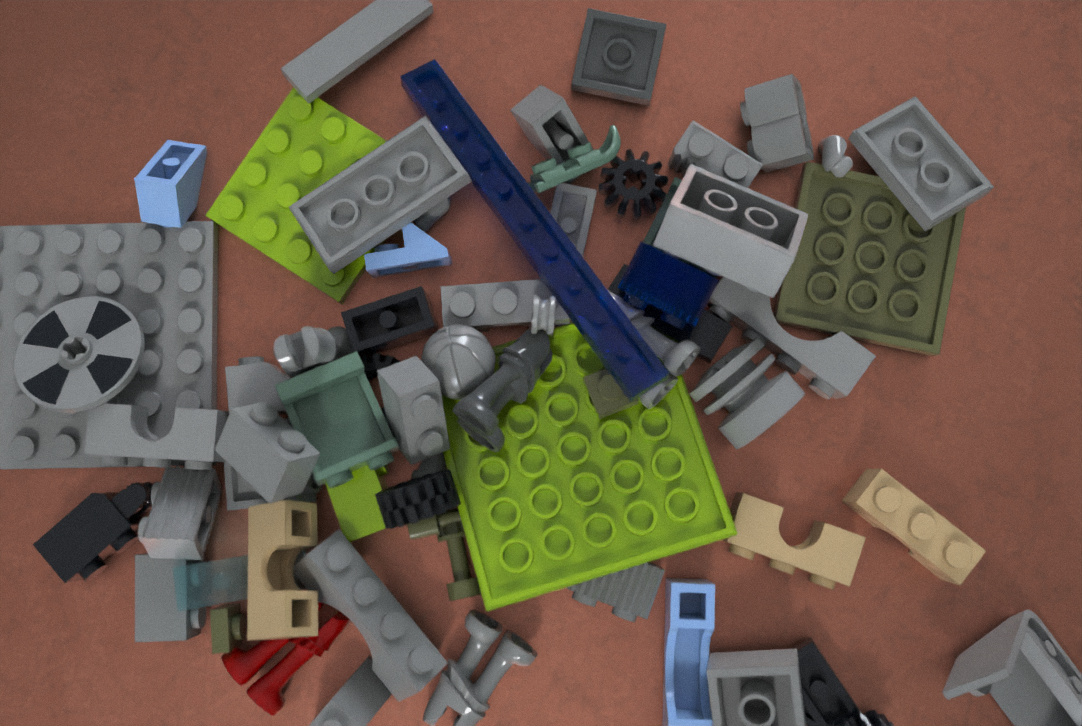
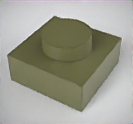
M623 362L583 377V382L599 419L637 405L639 402Z
M240 603L223 604L211 609L212 654L229 653L235 648L242 646V640L245 639L247 634V620L245 614L240 612Z

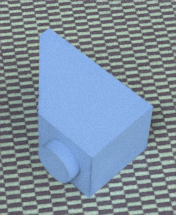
M167 140L134 178L141 222L159 224L165 228H182L197 207L207 156V147L205 145Z

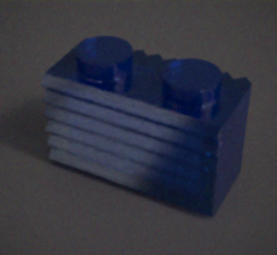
M641 241L617 288L625 292L622 300L644 311L647 305L650 304L664 311L660 319L683 330L686 323L694 327L696 326L719 280Z

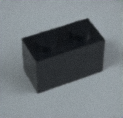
M422 286L341 312L353 352L357 351L360 357L370 356L431 336L439 330L429 296Z

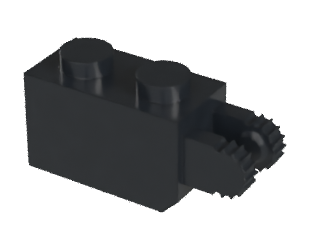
M131 483V485H128L126 489H122L119 493H91L37 540L33 546L64 583L82 579L85 582L90 581L107 567L104 561L115 551L117 553L125 551L139 539L136 534L142 516L152 508L151 490L154 483Z

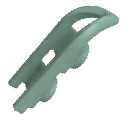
M611 125L609 127L607 137L599 149L593 150L591 143L587 142L568 150L569 159L557 164L553 157L531 166L534 174L530 175L531 182L524 185L528 194L535 191L541 193L610 162L618 154L621 145V139L616 126Z

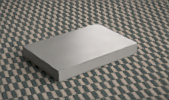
M916 96L857 128L849 137L850 142L924 231L929 230L986 196L994 188Z

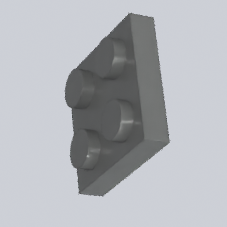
M588 8L571 90L649 106L667 24Z

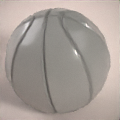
M460 324L450 325V327L446 326L433 333L424 345L421 361L439 380L441 395L457 400L469 395L481 383L493 375L496 361L495 352L487 337L475 328Z

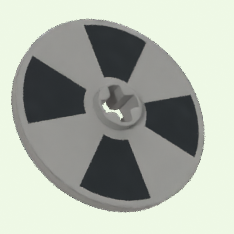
M80 297L60 303L39 316L22 336L14 357V374L18 386L35 404L50 411L73 413L97 407L121 392L138 371L144 354L145 341L142 328L135 316L125 306L108 298ZM84 347H85V348L87 349L86 352H85V353H81V352L84 350ZM74 353H78L74 359L72 356Z

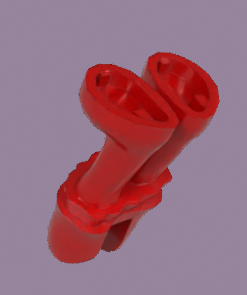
M318 602V612L325 603ZM339 611L335 616L328 619L322 628L318 625V636L261 640L247 651L237 647L229 653H224L221 659L231 677L239 685L244 686L289 642L295 644L294 648L246 690L248 696L256 705L268 714L275 716L284 706L285 699L281 690L288 680L313 656L321 657L324 651H328L335 639L347 626L349 619Z

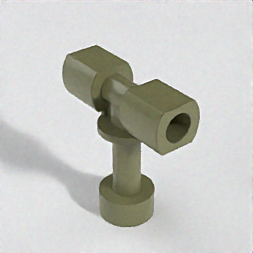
M458 508L447 510V512L436 514L432 518L423 519L414 524H407L411 540L437 535L438 543L447 542L454 582L446 584L449 601L481 595L477 577L471 578L463 540L466 536Z

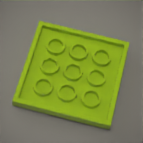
M293 87L205 216L337 302L343 304L366 270L364 254L374 253V248L383 245L385 240L333 274L294 217L289 206L387 141L318 97L308 104Z

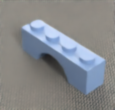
M666 578L662 726H713L706 669L715 623V584L708 579Z

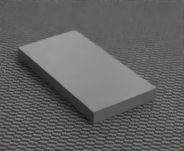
M424 116L289 206V209L328 269L335 274L472 182V180L428 118Z

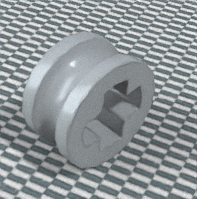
M533 295L532 334H537V331L542 329L547 332V335H553L555 296H550L548 300H542L539 295Z

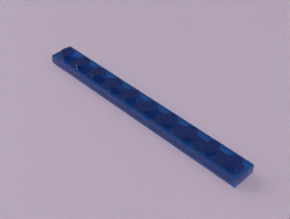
M436 59L400 76L403 89L421 114L428 118L467 171L472 180L471 183L550 292L555 296L558 303L629 401H634L666 381L670 373Z

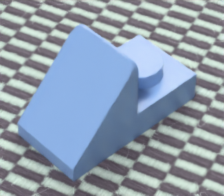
M409 223L402 228L404 248H399L398 244H384L375 247L374 253L364 254L366 271L373 278L453 265L448 249L413 223Z

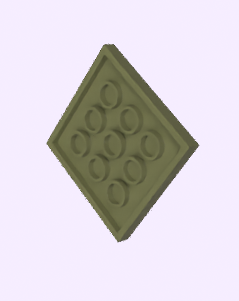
M806 162L802 167L795 208L809 215L796 258L778 289L773 314L779 324L831 335L843 331L855 340L930 356L939 355L966 208L929 230L924 231L879 176L849 170L843 177L838 178L831 171L826 172L821 164Z

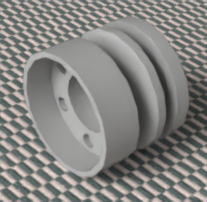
M758 338L729 351L703 373L696 387L689 393L697 402L712 391L716 397L703 409L707 415L723 407L729 411V414L722 420L718 429L736 450L766 431L791 410L805 395V392L788 372L780 373L770 380L766 378L764 373L776 359L772 354L767 355L756 364L753 363L751 358L764 346Z

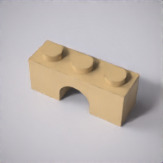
M866 469L842 500L843 503L872 526L888 532L910 549L908 552L910 556L943 581L961 585L986 552L985 549L883 469Z
M736 492L730 513L738 534L723 540L731 543L729 552L753 560L755 552L771 558L768 566L791 575L794 574L796 567L811 572L808 581L834 590L836 582L850 587L866 537L825 522L814 521L808 538L799 545L789 546L784 542L779 532V522L784 508L745 493Z
M281 500L271 504L266 503L248 507L247 640H274L318 636V591L300 590L293 578V566L298 554L306 548L317 547V503Z

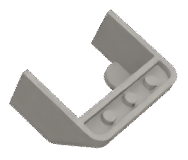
M1025 610L1009 617L958 655L942 691L947 700L968 692L976 697L990 692L1014 726H1082V674L1041 619L1031 610Z

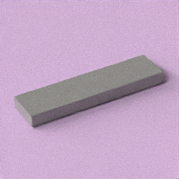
M375 0L281 68L282 74L309 104L433 13V5L429 0Z

